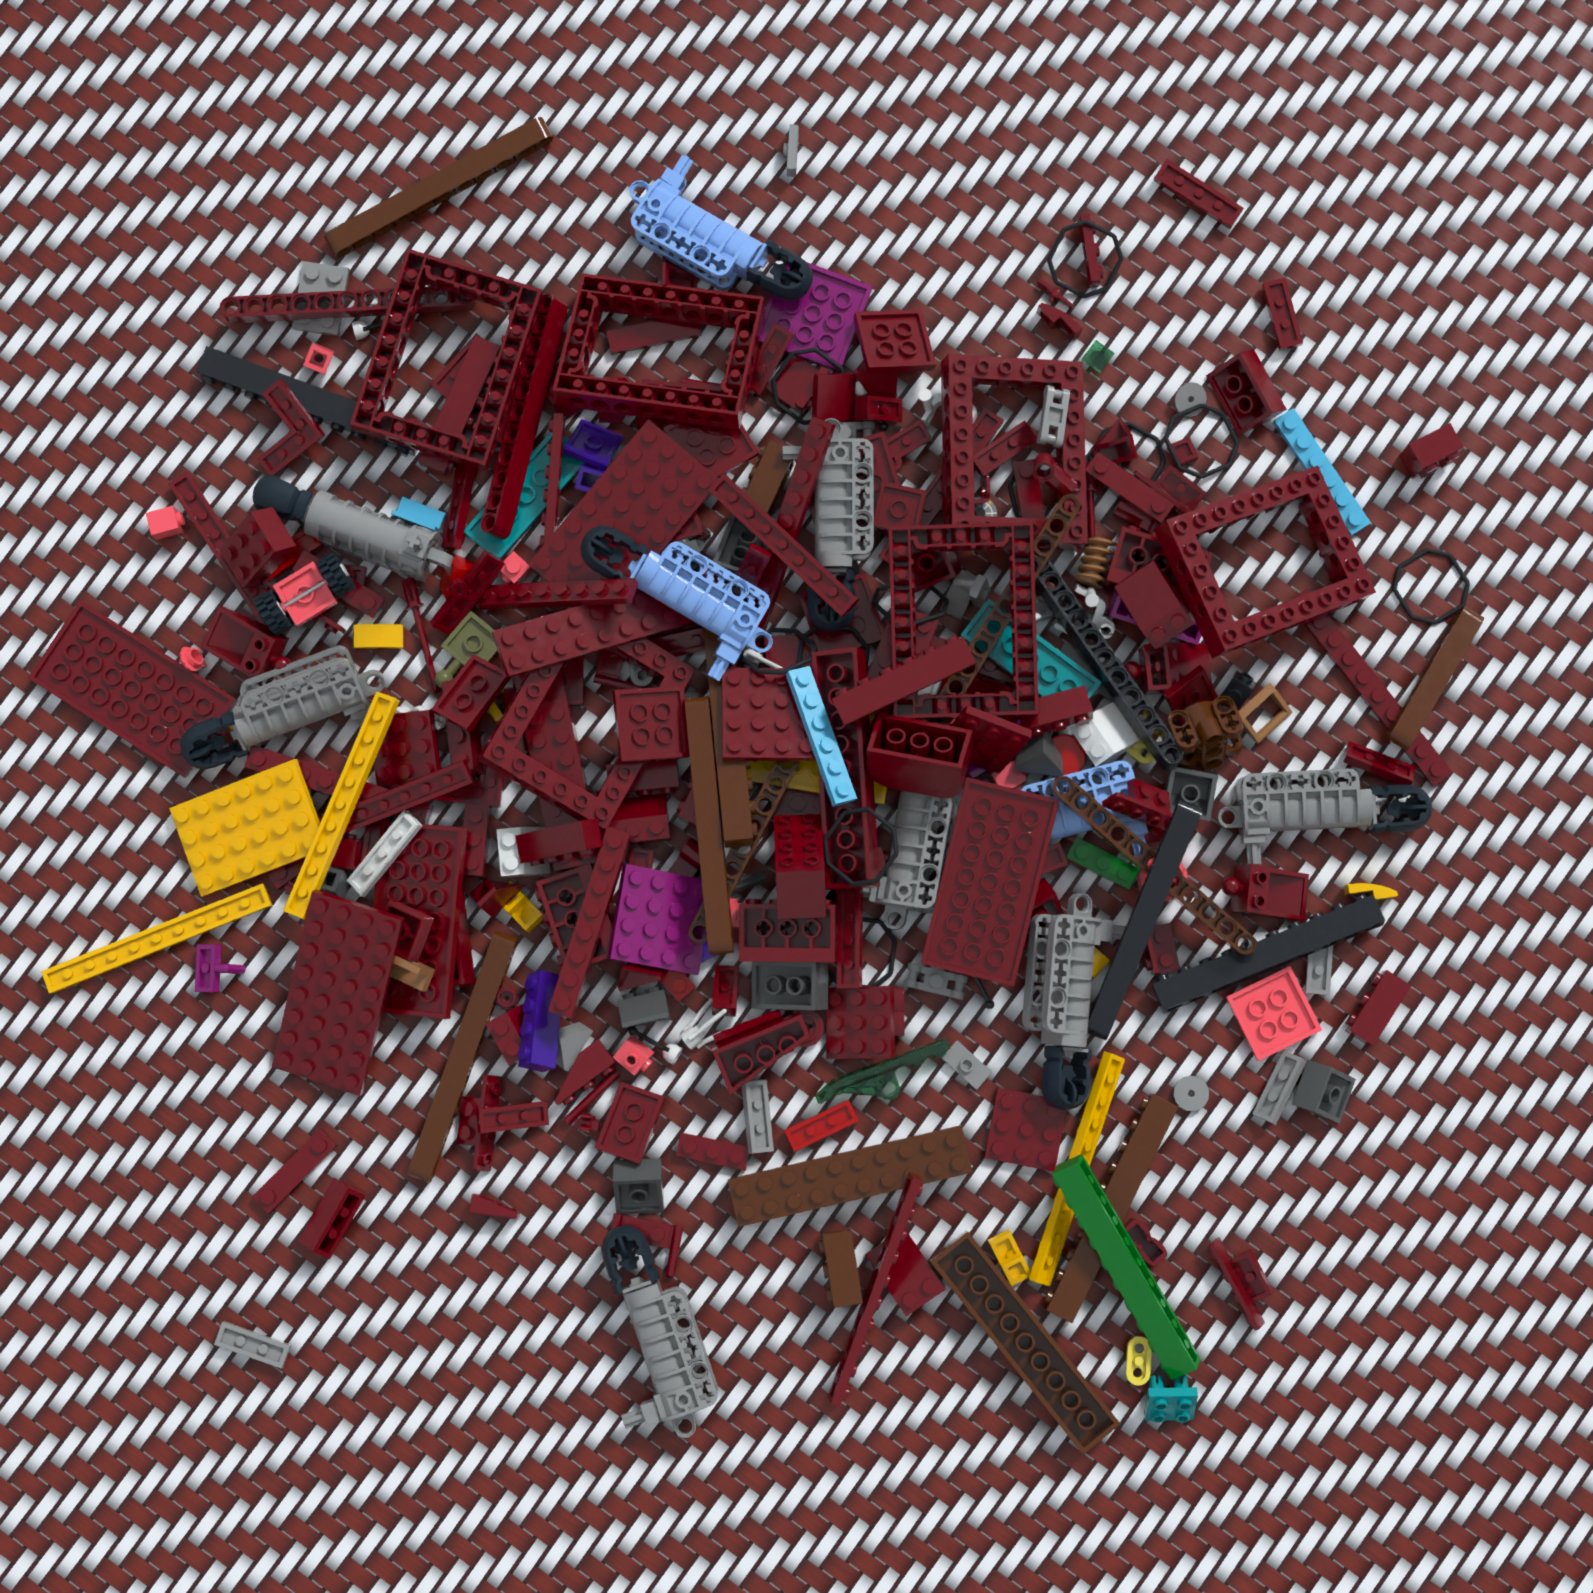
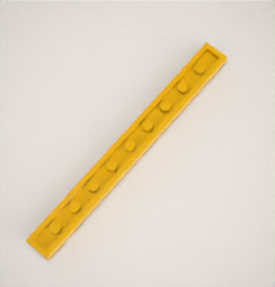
M376 691L287 900L284 912L304 920L306 919L311 893L313 890H320L399 705L400 700Z
M262 883L43 970L41 973L48 992L52 994L273 905L266 886Z
M1104 1051L1068 1160L1083 1154L1090 1167L1125 1061L1124 1058ZM1060 1188L1054 1199V1204L1029 1276V1280L1046 1286H1051L1074 1216V1211L1067 1206L1065 1196Z

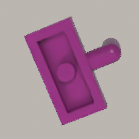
M197 945L195 992H219L220 973L244 974L246 968L244 965L220 964L221 945Z

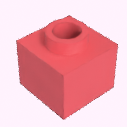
M312 342L303 366L325 375L334 351ZM317 353L322 354L324 357L320 362L315 359Z

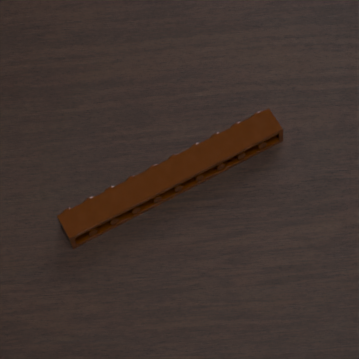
M703 627L707 672H709L717 658L714 653L721 642L717 640L718 635ZM729 664L728 668H740V666ZM708 676L725 848L754 845L753 837H758L757 824L751 822V815L755 814L754 800H749L748 793L753 792L752 777L747 778L746 769H751L750 761L722 760V678L719 682Z
M1150 1094L1149 1097L1144 1096L1139 1105V1109L1142 1111L1138 1119L1133 1118L1128 1128L1131 1133L1127 1140H1122L1118 1148L1120 1156L1117 1162L1113 1160L1108 1168L1107 1173L1110 1176L1107 1182H1102L1100 1185L1121 1222L1178 1109V1106L1155 1094ZM1080 1227L1075 1236L1078 1239L1075 1247H1070L1065 1256L1067 1263L1064 1269L1060 1268L1054 1278L1057 1284L1053 1291L1049 1290L1043 1301L1046 1304L1045 1309L1070 1323H1073L1101 1266L1099 1254L1096 1250L1092 1249L1089 1237L1085 1230Z

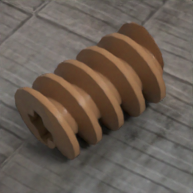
M1100 537L1088 538L1087 545L1089 547L1083 549L1085 556H1081L1080 559L1083 564L1078 566V571L1081 573L1076 574L1075 579L1085 586L1102 589L1097 584V581H1105V578L1100 576V573H1107L1108 570L1102 565L1110 564V560L1105 558V555L1113 554L1108 549V546H1115L1116 543Z

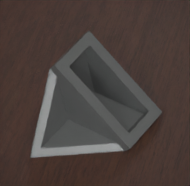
M1048 731L1039 737L1031 738L1016 754L1015 771L1058 777L1063 775V758Z

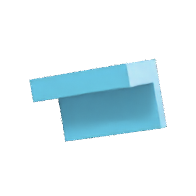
M403 496L397 511L392 510L391 512L395 520L401 519L405 524L421 526L440 533L447 515L445 512Z

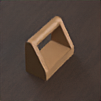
M1271 683L1238 711L1243 721V730L1257 744L1264 740L1293 713ZM1270 697L1282 710L1256 733L1246 717L1265 699Z

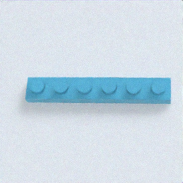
M1292 408L1275 419L1273 424L1304 470L1315 466L1319 467L1350 536L1370 525L1371 522L1295 409Z
M810 666L788 671L786 677L832 807L855 801L857 797Z

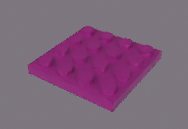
M808 263L812 270L813 281L806 295L796 301H785L772 294L770 295L765 308V317L759 343L762 344L772 325L777 323L795 334L785 353L790 354L792 351L818 348L843 366L856 333L854 314L855 312H863L865 310L873 286ZM815 352L796 355L808 362L840 373L839 369Z
M623 864L607 959L699 975L704 944L698 945L693 943L689 937V929L704 901L702 879ZM703 927L694 929L693 936L696 939L705 938L706 930Z

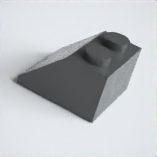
M1179 767L1167 771L1164 790L1169 792L1171 813L1173 814L1178 800L1181 799L1202 807L1199 820L1210 822L1218 775Z
M659 986L645 989L646 994L636 996V992L622 995L623 1000L618 1001L622 1028L629 1029L631 1026L637 1027L672 1018L665 990H659Z
M1307 1060L1306 1066L1302 1071L1300 1083L1294 1093L1292 1105L1340 1124L1356 1079L1330 1066Z
M661 1158L642 1159L640 1165L626 1160H614L613 1188L616 1214L664 1213Z

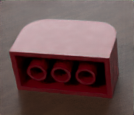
M878 713L867 747L868 773L875 782L887 788L938 798L955 797L962 790L972 756L973 730Z

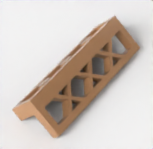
M396 956L391 977L420 991L427 992L435 969L420 962H409Z

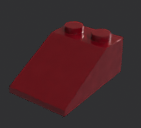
M1154 559L1115 585V589L1138 627L1155 650L1195 624L1188 604Z
M907 1232L903 1243L900 1242L897 1248L899 1252L898 1259L895 1265H891L889 1270L890 1281L887 1289L905 1316H908L946 1290ZM883 1242L865 1254L873 1268L877 1262Z

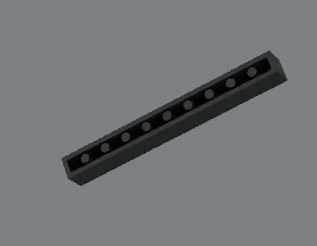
M206 346L196 370L201 377V381L213 386L215 383L223 385L222 388L228 392L236 393V391L245 393L244 397L253 401L258 399L264 400L266 405L272 407L262 393L276 381L283 379L318 425H322L323 422L331 425L330 428L334 431L343 433L345 430L352 433L351 436L358 440L365 441V438L374 441L373 444L380 448L386 449L387 446L394 448L395 452L405 457H408V454L416 456L418 450L353 431L350 422L357 401Z
M1366 894L1353 899L1354 903L1346 906L1344 903L1338 904L1331 908L1332 912L1324 915L1322 912L1316 913L1309 917V921L1302 924L1300 921L1294 922L1287 926V930L1280 933L1278 930L1269 932L1265 935V939L1256 940V948L1250 954H1240L1230 948L1221 953L1222 956L1218 958L1208 957L1199 961L1200 965L1196 967L1185 966L1177 970L1178 974L1169 977L1166 974L1155 979L1156 983L1152 984V990L1162 1013H1168L1332 945L1383 926L1385 918L1374 895L1369 897ZM1245 942L1243 944L1244 947L1240 949H1246L1248 947L1249 942Z

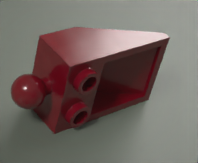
M218 607L201 647L250 678L273 669L284 668L291 663L289 658L282 656L289 640L288 637L283 634L276 636L269 629V626L226 607Z
M1166 642L1156 650L1152 644H1143L1138 649L1140 665L1134 661L1127 662L1124 665L1133 680L1141 675L1144 695L1163 694L1199 665L1205 669L1212 684L1209 651L1205 643L1196 645L1193 643ZM1150 656L1154 658L1153 664H1150ZM1152 679L1157 682V685H1153Z
M1253 864L1235 865L1234 876L1224 879L1221 884L1222 891L1226 895L1231 896L1230 912L1305 921L1309 874Z

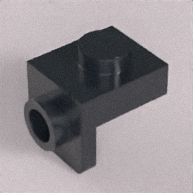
M1236 671L1220 696L1232 698L1239 711L1254 690L1256 683L1249 674Z

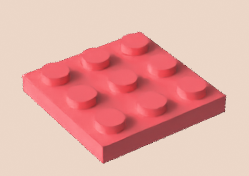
M1291 966L1225 997L1257 1061L1322 1031Z

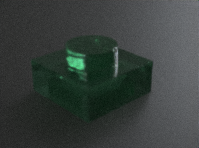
M1095 340L1083 356L1082 361L1098 373H1101L1115 353Z

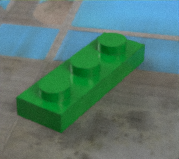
M1078 837L1075 838L1066 856L1067 860L1127 890H1130L1139 871V868Z

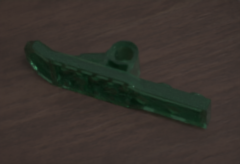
M942 1038L896 1055L895 1058H887L833 1078L815 1095L817 1103L822 1104L834 1094L841 1095L842 1093L878 1096L886 1100H893L900 1092V1086L894 1070L908 1064L911 1067L918 1066L924 1063L925 1058L933 1056V1059L946 1055V1050L951 1049L949 1042L946 1038ZM887 1082H892L895 1086L894 1091L890 1094L882 1092V1087Z

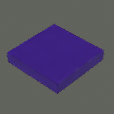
M581 419L566 443L563 454L606 471L621 446L624 436Z

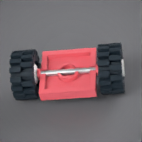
M334 552L317 561V565L315 562H311L273 585L279 598H277L272 590H269L254 600L261 617L276 636L293 627L292 620L299 627L337 604L338 601L333 592L340 598L356 588L347 569Z

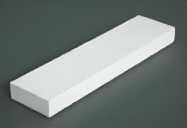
M408 810L401 812L346 880L360 896L365 897L422 828V824Z

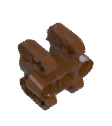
M1219 696L1214 701L1198 702L1184 710H1174L1168 716L1170 733L1183 753H1186L1187 758H1191L1190 762L1182 758L1178 764L1179 768L1192 770L1200 762L1204 770H1213L1223 763L1225 755L1234 757L1242 750L1240 735L1243 731V721L1234 701L1228 696ZM1224 703L1229 705L1230 709L1227 712H1221L1217 709V706ZM1175 718H1182L1185 720V723L1182 726H1175L1172 721ZM1228 739L1231 740L1232 744H1235L1234 748H1231L1230 745H1227Z

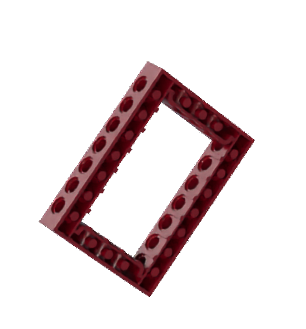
M407 248L350 422L353 431L488 472L544 298L542 289ZM426 285L512 311V314L509 313V324L505 336L502 335L501 338L502 346L498 358L495 357L494 360L495 367L491 380L488 379L487 381L488 389L484 402L481 401L480 403L481 411L477 423L473 425L474 432L471 442L467 441L466 437L460 433L452 434L439 430L437 426L429 427L417 423L415 419H403L394 416L392 412L385 411Z
M582 273L552 389L555 405L740 430L765 317L764 297ZM611 312L734 328L733 341H730L731 352L729 360H726L725 363L726 374L724 380L721 381L722 394L710 393V390L702 392L687 390V387L679 389L664 387L663 384L656 386L641 384L640 381H635L634 383L619 381L617 378H612L611 380L596 378L594 375L587 376L602 313Z
M948 354L941 361L944 525L1033 522L1035 541L1048 519L975 516L972 386L977 387L980 384L995 385V388L1015 386L1017 389L1033 387L1044 390L1046 385H1054V388L1057 390H1070L1063 444L1061 448L1054 447L1056 449V464L1077 482V485L1069 495L1076 496L1080 501V509L1056 549H1081L1088 544L1083 362ZM1053 399V403L1059 404V400ZM1055 492V494L1057 495V504H1058L1059 501H1060V499H1061V497ZM1065 501L1062 504L1066 512H1073L1075 510V504L1072 501ZM1053 521L1050 523V529L1055 533H1059L1063 530V525L1059 521ZM1041 541L1037 544V548L1050 549V544L1046 541Z
M1318 466L1170 518L1154 529L1212 659L1361 602L1376 593ZM1302 498L1303 500L1298 506L1299 512L1304 516L1308 524L1310 536L1314 537L1320 551L1319 555L1323 557L1330 572L1328 575L1334 584L1234 621L1197 537L1207 532L1209 534L1214 533L1226 525L1228 527L1233 526L1243 519L1250 520L1259 513H1269L1281 505H1284V507L1288 506L1295 500Z
M1033 522L889 527L893 670L902 666L900 662L906 658L914 656L917 659L914 553L1009 550L1013 692L999 691L997 693L975 692L970 694L951 693L940 695L932 693L918 695V692L894 703L895 716L911 719L957 718L967 705L997 717L1039 715Z
M565 606L564 610L577 606ZM646 638L606 649L626 659L628 664L633 663L646 671V675L649 677L657 678L662 675L663 677L657 687L684 686L685 689L695 671V668ZM564 662L527 672L477 760L578 821L598 818L601 833L609 826L644 761L619 762L618 756L614 765L606 772L608 776L602 786L596 790L595 793L597 795L594 796L516 749L517 743Z

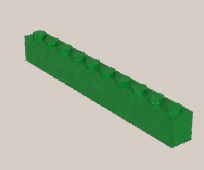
M1083 1154L1058 1164L1052 1173L1054 1184L1063 1192L1065 1202L1074 1211L1079 1227L1084 1229L1089 1237L1090 1246L1099 1254L1103 1268L1110 1273L1113 1285L1117 1291L1121 1292L1128 1311H1132L1139 1330L1144 1332L1148 1339L1151 1351L1157 1354L1162 1370L1168 1373L1171 1380L1197 1370L1201 1358Z

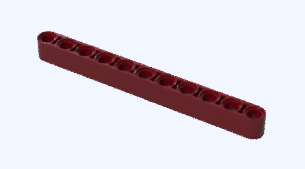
M428 286L424 289L422 295L424 301L419 304L416 314L470 311L475 306L476 300L470 299L467 302H461L459 300L460 295ZM394 288L230 296L221 301L220 311L229 323L385 316ZM440 295L448 298L444 303H438L435 300ZM369 299H376L378 301L374 307L366 305ZM347 300L354 301V305L351 308L343 307V303ZM324 301L331 302V306L328 309L319 308L320 304ZM304 302L308 304L305 310L300 311L296 309L299 303ZM276 304L284 305L283 310L279 312L273 311V307ZM253 305L261 306L258 312H250V308ZM230 306L237 307V311L234 314H227L226 310Z
M550 293L543 294L544 298L520 369L481 520L482 531L500 540L508 538L513 528L568 312L567 304Z

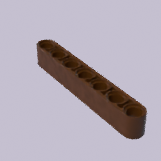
M1465 605L1461 607L1390 727L1386 739L1405 751L1409 749L1484 621L1483 616Z

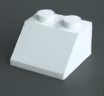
M1115 702L1093 712V719L1087 724H1075L1070 728L1095 767L1109 764L1141 741Z
M545 827L496 829L502 878L551 874L550 863H547L546 859H544L545 864L531 866L530 862L520 864L515 835L545 829Z

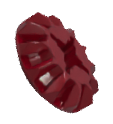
M797 1010L794 1013L800 1011L806 1024H815V1026L809 1029L810 1037L798 1046H812L821 1039L824 1033L823 1020L813 1010Z

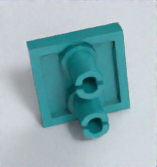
M1158 1375L1157 1383L1156 1376H1150L1148 1380L1150 1388H1148L1144 1410L1145 1421L1160 1423L1164 1421L1187 1422L1193 1420L1198 1391L1197 1387L1188 1388V1377L1183 1375L1181 1383L1180 1377L1172 1380L1174 1388H1164L1163 1376Z

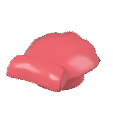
M183 647L179 653L180 663L184 668L190 671H197L200 668L207 667L200 649L194 647Z

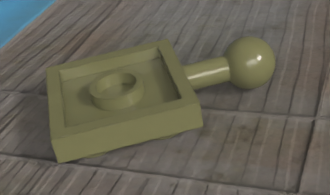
M471 610L441 645V648L455 659L446 670H441L435 675L434 681L439 688H442V682L453 680V675L462 665L464 666L473 654L490 662L498 653L492 636L494 629Z

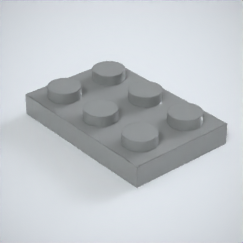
M303 261L298 293L346 291L350 269ZM324 301L320 304L319 308L328 309L331 306V302ZM304 302L299 303L296 309L300 311L305 310L308 304ZM342 318L293 320L292 329L339 337Z

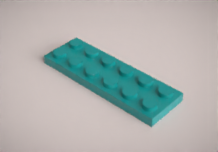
M549 433L531 453L513 528L508 538L500 540L482 531L481 520L485 507L464 530V534L483 550L501 559L504 558L540 517L542 512L546 510L547 503L543 502L544 489H548L549 479H545L546 465H550L551 456H547L548 442H552V433ZM564 436L563 449L569 440L566 436ZM563 454L560 493L577 475L580 466L585 464Z
M988 598L960 635V637L965 638L967 643L971 644L994 607L995 603ZM999 606L1002 613H1008ZM991 621L987 624V630L992 634H996L1000 631V625L995 621ZM1010 621L988 658L1013 676ZM1036 634L1038 695L1043 697L1085 685L1090 699L1102 682ZM979 641L974 645V648L982 654L988 650L987 644L983 641Z

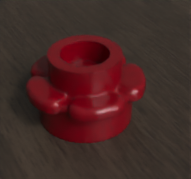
M513 987L500 988L495 999L496 1004L504 1010L512 1009V1006H516L519 1001L517 991Z

